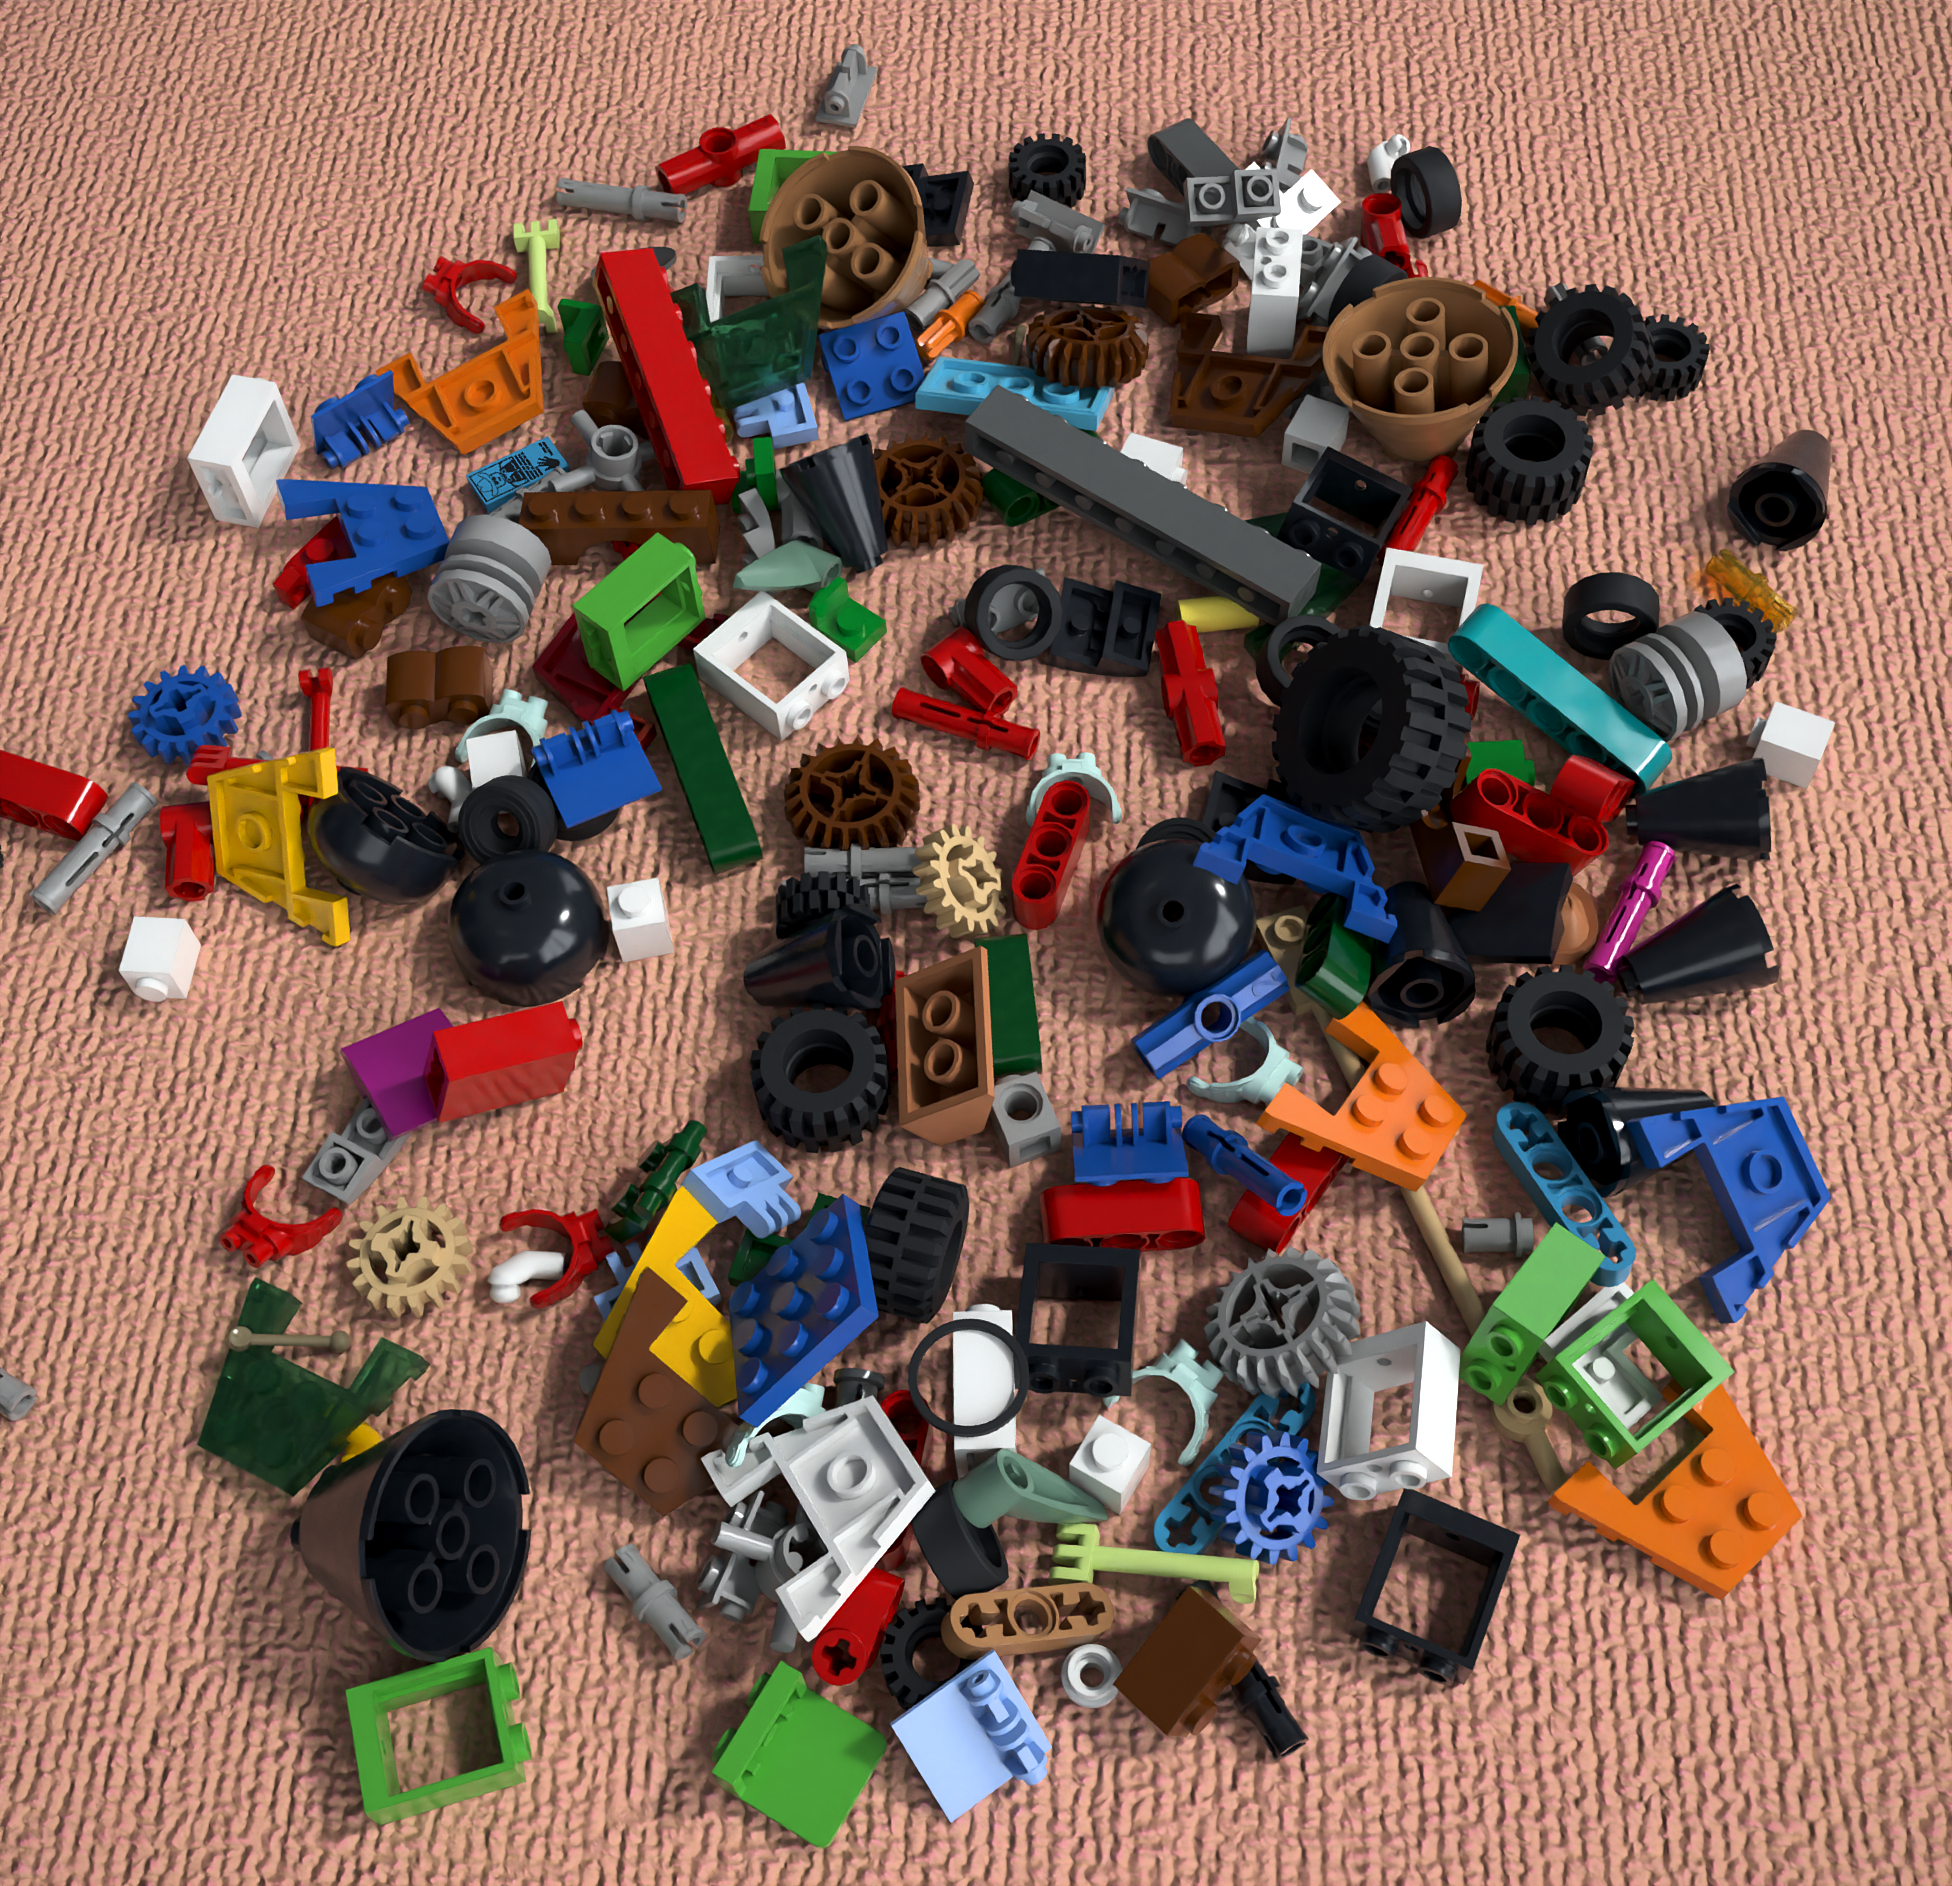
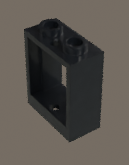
M1018 249L1017 259L1014 260L1011 267V283L1015 288L1014 296L1054 302L1146 308L1150 261L1122 255Z
M1327 446L1294 499L1276 539L1294 549L1303 550L1312 558L1363 582L1392 531L1413 488ZM1357 481L1365 482L1366 487H1360ZM1316 497L1378 529L1374 536L1371 537L1310 505ZM1329 528L1336 529L1338 534L1329 530Z
M1026 1243L1015 1339L1023 1349L1028 1362V1390L1041 1394L1069 1392L1090 1394L1101 1398L1113 1395L1131 1397L1140 1291V1249ZM1038 1296L1121 1301L1117 1349L1034 1344L1033 1335ZM1013 1354L1015 1389H1019L1020 1368Z
M1404 1488L1348 1635L1360 1639L1359 1646L1372 1655L1388 1660L1394 1659L1396 1655L1417 1664V1671L1434 1682L1452 1685L1453 1681L1464 1685L1475 1666L1520 1534L1413 1489ZM1404 1532L1489 1567L1458 1654L1372 1617Z

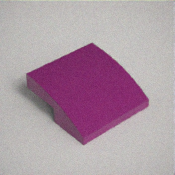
M440 1008L348 1045L340 1050L362 1098L368 1097L390 1142L437 1121L424 1081L423 1071L433 1031L453 1027Z

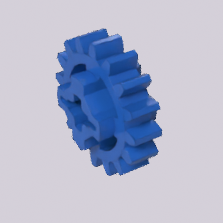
M182 665L178 670V675L173 677L164 670L160 672L162 682L156 685L146 681L143 684L148 692L146 696L133 697L132 701L137 710L128 713V718L134 726L131 731L139 745L144 747L148 756L153 758L160 754L165 764L170 765L176 756H180L185 765H190L198 746H227L223 735L225 733L236 734L239 730L233 720L242 717V712L237 704L239 701L231 684H226L221 673L217 672L210 676L205 666H200L194 674H190L186 665Z
M1268 1429L1266 1434L1251 1431L1247 1433V1446L1231 1443L1228 1446L1230 1455L1234 1459L1230 1465L1224 1463L1216 1464L1215 1469L1224 1479L1222 1485L1209 1487V1494L1221 1498V1506L1215 1508L1210 1515L1211 1519L1227 1523L1219 1536L1223 1541L1236 1544L1235 1552L1237 1554L1272 1565H1276L1278 1558L1293 1562L1297 1560V1545L1313 1549L1316 1546L1311 1534L1314 1527L1327 1529L1329 1524L1320 1516L1322 1507L1334 1505V1498L1323 1495L1322 1487L1328 1485L1329 1482L1317 1474L1319 1452L1308 1449L1309 1440L1276 1429ZM1274 1457L1285 1459L1282 1463L1272 1462L1270 1465L1266 1462ZM1276 1527V1529L1278 1530L1277 1532L1269 1535L1259 1534L1262 1529L1272 1532L1273 1529Z

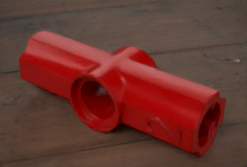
M772 114L733 131L724 127H715L701 135L698 147L655 166L656 175L664 193L687 194L709 183L717 187L731 186L742 177V168L758 161L760 149H786L785 137L781 132L778 121Z
M1184 620L1168 622L1165 627L1156 631L1154 636V643L1162 672L1161 693L1167 718H1173L1183 762H1189L1195 767L1212 765L1215 760L1225 756L1226 744L1217 712L1218 690L1212 668H1206L1196 626L1189 625Z

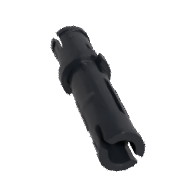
M1198 1580L1189 1585L1208 1590L1221 1602L1211 1581ZM1186 1588L1178 1594L1179 1596L1176 1597V1600L1179 1599V1597L1183 1594ZM1256 1658L1253 1667L1247 1675L1236 1685H1231L1232 1690L1237 1696L1234 1703L1241 1714L1247 1713L1265 1740L1274 1760L1279 1761L1304 1746L1309 1738L1303 1732L1296 1719H1294L1279 1692L1282 1686L1274 1675L1268 1676Z

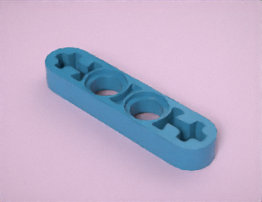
M1512 1102L1501 1107L1493 1127L1492 1139L1494 1144L1549 1226L1552 1228L1557 1222L1596 1250H1600L1606 1256L1590 1282L1604 1287L1618 1286L1625 1282L1636 1258L1634 1244L1548 1120L1536 1107L1528 1103ZM1514 1125L1516 1129L1510 1130L1509 1127ZM1526 1129L1529 1130L1527 1138L1522 1132ZM1537 1163H1550L1556 1166L1563 1176L1554 1180L1544 1179L1534 1171L1533 1166ZM1568 1205L1581 1206L1591 1214L1592 1219L1584 1223L1574 1222L1563 1214L1562 1208ZM1600 1233L1599 1238L1597 1240L1595 1236ZM1615 1256L1618 1259L1617 1263L1613 1264L1609 1258Z
M1307 1382L1300 1385L1297 1395L1300 1399L1298 1405L1300 1414L1293 1410L1288 1411L1279 1421L1277 1430L1300 1436L1308 1427L1314 1414L1316 1397L1312 1387ZM1284 1387L1278 1394L1279 1397L1285 1400L1292 1395L1287 1393ZM1262 1391L1159 1514L1154 1523L1153 1532L1155 1551L1202 1555L1221 1533L1227 1523L1211 1519L1210 1515L1219 1506L1207 1503L1201 1497L1199 1488L1208 1478L1219 1477L1224 1479L1215 1469L1217 1463L1230 1465L1234 1460L1228 1448L1231 1443L1236 1444L1238 1439L1251 1431L1266 1434L1268 1429H1274L1269 1422L1276 1415L1279 1400L1277 1397L1273 1400ZM1261 1415L1264 1420L1257 1418V1416ZM1274 1457L1266 1462L1268 1465L1272 1462L1278 1463L1282 1457ZM1190 1502L1193 1509L1201 1516L1191 1529L1190 1541L1193 1545L1189 1547L1181 1542L1173 1548L1168 1544L1170 1532L1167 1527L1170 1525L1174 1529L1179 1530L1184 1526L1191 1516L1192 1509L1184 1504ZM1203 1518L1213 1523L1208 1526Z

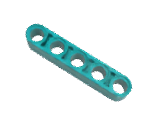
M1488 603L1480 604L1449 638L1447 643L1448 650L1461 666L1571 755L1591 758L1635 781L1634 789L1629 798H1635V794L1649 790L1670 764L1673 758L1672 751L1661 737L1497 606Z

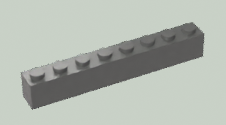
M997 385L965 421V452L1214 593L1237 603L1246 611L1275 627L1289 617L1298 616L1316 593L1322 564L1314 560L1308 553L1300 549H1294L1272 537L1265 529L1253 526L1236 517L1222 505L1207 501L1191 492L1182 483L1171 481L1151 470L1144 462L1132 459L1110 447L1101 438L1086 434L1070 425L1063 417L1052 415L1039 408L1021 394H1014Z

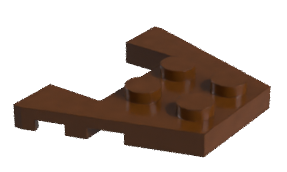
M1182 312L1179 323L1181 339L1177 341L1176 350L1178 365L1177 371L1174 372L1169 412L1174 428L1258 438L1324 370L1323 344L1330 327L1306 325L1289 359L1212 351L1223 330L1220 316Z
M646 1266L636 1282L635 1291L625 1314L622 1316L615 1333L616 1337L604 1366L598 1374L572 1440L664 1517L715 1484L701 1458L719 1449L726 1454L736 1429L744 1420L742 1419L739 1424H735L649 1350L652 1343L680 1312L688 1300ZM774 1418L766 1423L755 1437L767 1432L772 1437H776L793 1431L795 1428L781 1418Z

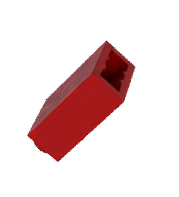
M563 1002L551 1003L433 1031L423 1077L438 1123L564 1092L570 1073L574 1071L577 1054L583 1047V1040L578 1022L575 1018L568 1019Z

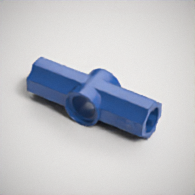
M1262 949L1214 984L1202 991L1184 997L1180 1006L1130 1040L1142 1062L1152 1075L1159 1080L1211 1043L1230 1039L1238 1031L1242 1022L1290 990L1287 982L1288 979L1269 953ZM1218 1002L1220 1007L1218 1020L1213 1025L1203 1027L1201 1022L1203 1009L1209 1003Z

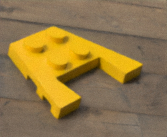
M326 747L224 770L207 776L217 873L263 903L274 901L288 912V919L299 926L304 927L310 924L323 932L321 940L329 945L337 947L350 941L347 897L306 887L305 853L302 848L300 825L301 806L298 800V794L325 799L338 793L335 748Z
M682 1186L676 1191L597 1335L593 1346L605 1359L607 1358L622 1316L625 1314L635 1291L639 1275L647 1266L688 1300L680 1312L652 1343L649 1350L718 1408L737 1398L731 1324L675 1266L718 1225V1222Z

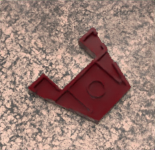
M645 605L624 623V626L645 609ZM574 612L532 666L535 678L581 722L587 720L590 726L594 725V720L611 714V710L616 709L618 713L625 711L620 706L642 678V676L623 691L591 668ZM714 613L713 619L706 618L684 637L677 646L693 652V649L728 620L730 616ZM628 712L634 725L633 731L645 752L657 736L655 724Z

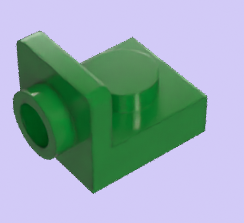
M562 298L557 308L565 333L563 339L564 351L568 353L573 373L590 376L609 340L602 307L588 302Z
M772 437L753 438L754 458L745 459L746 471H740V481L735 485L731 496L732 508L735 514H742L738 495L753 488H756L767 511L779 510L776 482L777 470Z
M839 576L826 588L819 589L812 597L808 606L811 626L845 650L847 658L855 663L887 633L886 620L851 599L848 593L847 581Z

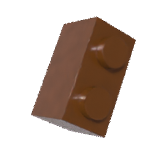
M1188 1586L1117 1677L1113 1685L1167 1736L1187 1737L1189 1733L1197 1735L1215 1716L1218 1706L1214 1701L1227 1684L1236 1685L1251 1670L1256 1661V1656L1252 1652L1262 1639L1208 1590Z

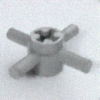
M585 410L575 412L571 417V423L590 447L586 456V466L549 480L548 487L550 492H572L589 484H592L596 491H645L638 482V479L641 476L642 463L656 458L651 441L648 440L638 444L636 435L630 429L621 425H607L598 428Z
M800 1502L798 1503L795 1523L784 1526L772 1538L719 1521L715 1526L711 1538V1544L758 1560L755 1566V1577L758 1586L768 1598L778 1603L770 1647L775 1651L784 1653L794 1650L798 1629L775 1590L799 1574L801 1571L798 1569L801 1567L803 1570L828 1553L826 1545Z

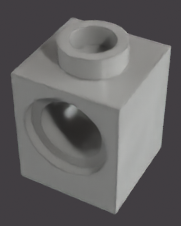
M1037 1071L1025 1076L1009 1075L994 1084L995 1098L988 1117L1009 1167L1013 1168L1060 1151L1061 1126ZM1019 1110H1025L1033 1114L1031 1118L1023 1121L1014 1120L1009 1117L1010 1114Z

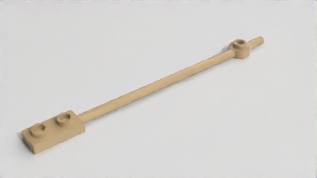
M1304 905L1257 919L1255 935L1262 949L1269 953L1288 979L1287 982L1290 990L1284 994L1294 1015L1298 1016L1313 1011L1352 1091L1366 1071L1359 1056L1324 1031L1333 1016L1295 987L1294 981L1308 918ZM1398 1185L1471 1336H1473L1484 1319L1486 1312L1423 1185L1417 1192ZM1522 1378L1501 1407L1493 1401L1491 1402V1421L1496 1430L1504 1437L1512 1441L1524 1442L1549 1495L1552 1496L1568 1480L1544 1431L1552 1416V1403L1546 1397L1542 1386L1532 1380ZM1516 1399L1528 1401L1532 1406L1533 1412L1527 1414L1519 1412L1514 1407L1513 1401Z

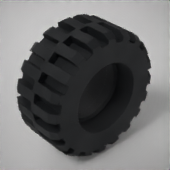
M1369 625L1355 626L1349 630L1344 629L1327 637L1328 643L1320 642L1307 653L1309 656L1308 660L1298 663L1290 674L1293 680L1289 688L1283 687L1278 700L1282 702L1279 715L1274 714L1272 729L1277 732L1276 741L1272 742V755L1275 760L1279 761V765L1275 769L1281 784L1286 786L1285 790L1289 798L1295 805L1301 806L1305 813L1319 819L1369 833L1374 831L1379 833L1393 832L1401 826L1407 827L1422 818V810H1432L1443 799L1440 796L1442 790L1445 787H1452L1458 774L1454 772L1459 759H1465L1468 745L1464 744L1465 732H1471V716L1465 712V706L1469 705L1465 685L1459 684L1461 677L1454 664L1447 661L1445 655L1436 648L1381 627L1374 628ZM1381 699L1382 715L1377 736L1369 751L1359 761L1358 742L1363 723L1370 710Z

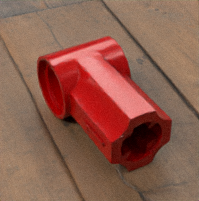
M1371 194L1362 201L1360 245L1372 254H1376L1404 270L1410 267L1411 258L1401 221L1402 202L1393 194Z
M958 627L920 656L924 671L936 686L943 690H947L950 687L953 688L978 712L985 714L991 710L1002 716L1009 710L1011 703L1017 697V686L985 657V652L977 638L964 627Z
M210 801L162 806L160 810V830L163 842L167 848L165 889L170 897L181 898L187 902L205 900V896L214 892L215 850Z

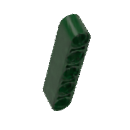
M691 663L644 676L643 681L654 715L714 875L762 860L763 854L754 825Z

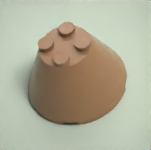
M848 146V150L830 155L823 152L809 159L797 168L782 184L771 201L763 220L759 241L764 244V266L760 267L765 287L782 311L795 320L811 327L821 329L844 328L903 312L906 307L910 306L919 297L933 271L932 262L928 258L923 207L917 187L899 163L876 149L863 146Z
M1441 277L1408 278L1374 288L1372 297L1354 308L1351 304H1348L1338 314L1331 324L1323 344L1324 371L1334 393L1383 446V452L1387 457L1394 460L1405 459L1410 461H1429L1437 455L1448 456L1452 459L1457 454L1458 447L1464 442L1508 381L1518 356L1517 329L1505 307L1499 309L1494 303L1486 299V291L1477 286Z

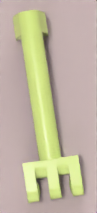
M549 219L548 230L542 231L540 221H532L531 232L527 233L523 223H515L514 242L517 253L528 252L529 290L538 303L539 324L545 323L547 334L557 333L554 312L547 304L546 249L560 248L558 220Z
M1084 1523L1058 1524L1056 1538L1065 1543L1078 1544V1546L1066 1544L1054 1546L1052 1560L1057 1564L1074 1566V1568H1050L1048 1583L1051 1585L1081 1582L1092 1584L1094 1570L1227 1582L1229 1583L1230 1596L1234 1601L1244 1604L1255 1602L1257 1590L1255 1580L1258 1579L1259 1574L1258 1560L1099 1546L1100 1533L1097 1525Z

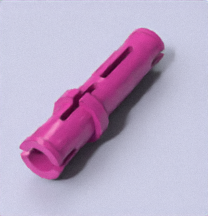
M1657 841L1646 842L1633 871L1622 879L1618 887L1619 899L1604 925L1588 960L1583 965V969L1595 973V982L1601 984L1604 981L1610 984L1615 982L1617 978L1616 969L1620 968L1623 963L1622 955L1629 951L1649 909L1655 908L1662 897L1660 887L1676 859V856H1673L1674 850L1664 843Z

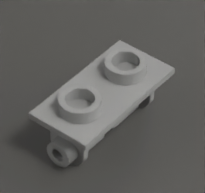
M852 44L843 50L841 62H837L816 115V122L857 127L878 72V67L867 66L866 56L861 46Z
M1287 118L1278 132L1271 131L1260 153L1265 157L1260 169L1278 168L1279 189L1283 194L1301 179L1299 175L1303 171L1308 145L1301 135L1289 133L1292 121L1290 118Z
M1130 187L1126 188L1125 191L1130 203V209L1123 207L1118 218V224L1124 226L1126 232L1153 240L1159 226H1162L1165 229L1160 241L1172 247H1175L1182 239L1189 238L1198 233H1206L1211 236V226L1187 227L1185 201L1179 204L1166 200L1162 194L1149 188H1143L1141 191Z
M1033 190L1030 191L1027 200L1023 202L1017 200L1010 212L1011 217L1015 218V223L1017 224L1014 232L1031 240L1037 236L1044 237L1053 243L1058 252L1093 254L1105 224Z
M1354 236L1341 243L1336 241L1328 249L1321 261V265L1325 267L1324 271L1316 283L1310 281L1298 298V305L1301 308L1297 312V321L1312 317L1313 321L1310 325L1329 327V309L1343 279L1364 257L1372 255L1369 250L1361 246L1356 251L1352 249L1358 238Z
M1042 567L1035 570L1036 572L1045 576L1044 569ZM1010 584L1001 588L994 595L989 605L987 620L992 632L996 635L1038 617L1039 605L1037 597L1031 589L1021 584ZM958 598L955 600V605L948 608L949 615L954 625L960 624L961 627L967 629L964 618L966 599Z
M759 1490L745 1497L742 1502L740 1501L730 1507L724 1522L772 1538L784 1526L789 1525V1522L785 1520L789 1511L784 1506L770 1501L766 1503L765 1508L760 1507L765 1492ZM723 1548L718 1557L712 1555L706 1562L697 1582V1589L703 1591L696 1608L704 1610L717 1605L719 1602L723 1604L719 1614L737 1623L742 1622L745 1614H752L761 1589L755 1577V1567L749 1565L751 1558Z

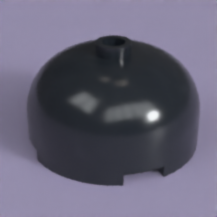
M341 767L337 773L338 793L325 799L315 797L308 813L307 829L309 840L321 863L347 891L359 896L364 895L383 903L395 905L413 904L424 901L439 892L453 875L466 854L465 847L458 835L451 832L447 828V824L433 811H430L426 816L419 807L401 797L400 795L403 790L368 772L351 767Z
M1168 838L1145 844L1124 857L1115 866L1103 885L1097 906V929L1101 946L1116 971L1126 981L1143 992L1164 998L1184 999V997L1202 991L1229 974L1246 961L1250 954L1257 926L1256 905L1250 885L1243 873L1236 885L1208 870L1192 866L1203 842L1184 838ZM1177 903L1183 907L1184 914L1179 921L1169 922L1164 918L1163 911L1168 904Z
M515 850L497 855L475 868L461 883L453 897L448 913L449 943L464 978L471 986L474 985L482 992L498 998L499 1003L510 1006L528 1007L543 1005L573 993L581 987L579 981L592 970L597 961L604 959L609 942L607 915L593 881L579 866L569 859L543 850Z

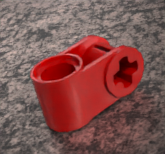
M873 1567L817 1636L812 1652L813 1667L822 1680L837 1686L851 1684L874 1664L885 1636L884 1632L887 1630L889 1623H891L900 1603L905 1587L904 1578ZM843 1640L850 1643L848 1653L855 1657L848 1664L841 1660L843 1650L836 1646Z

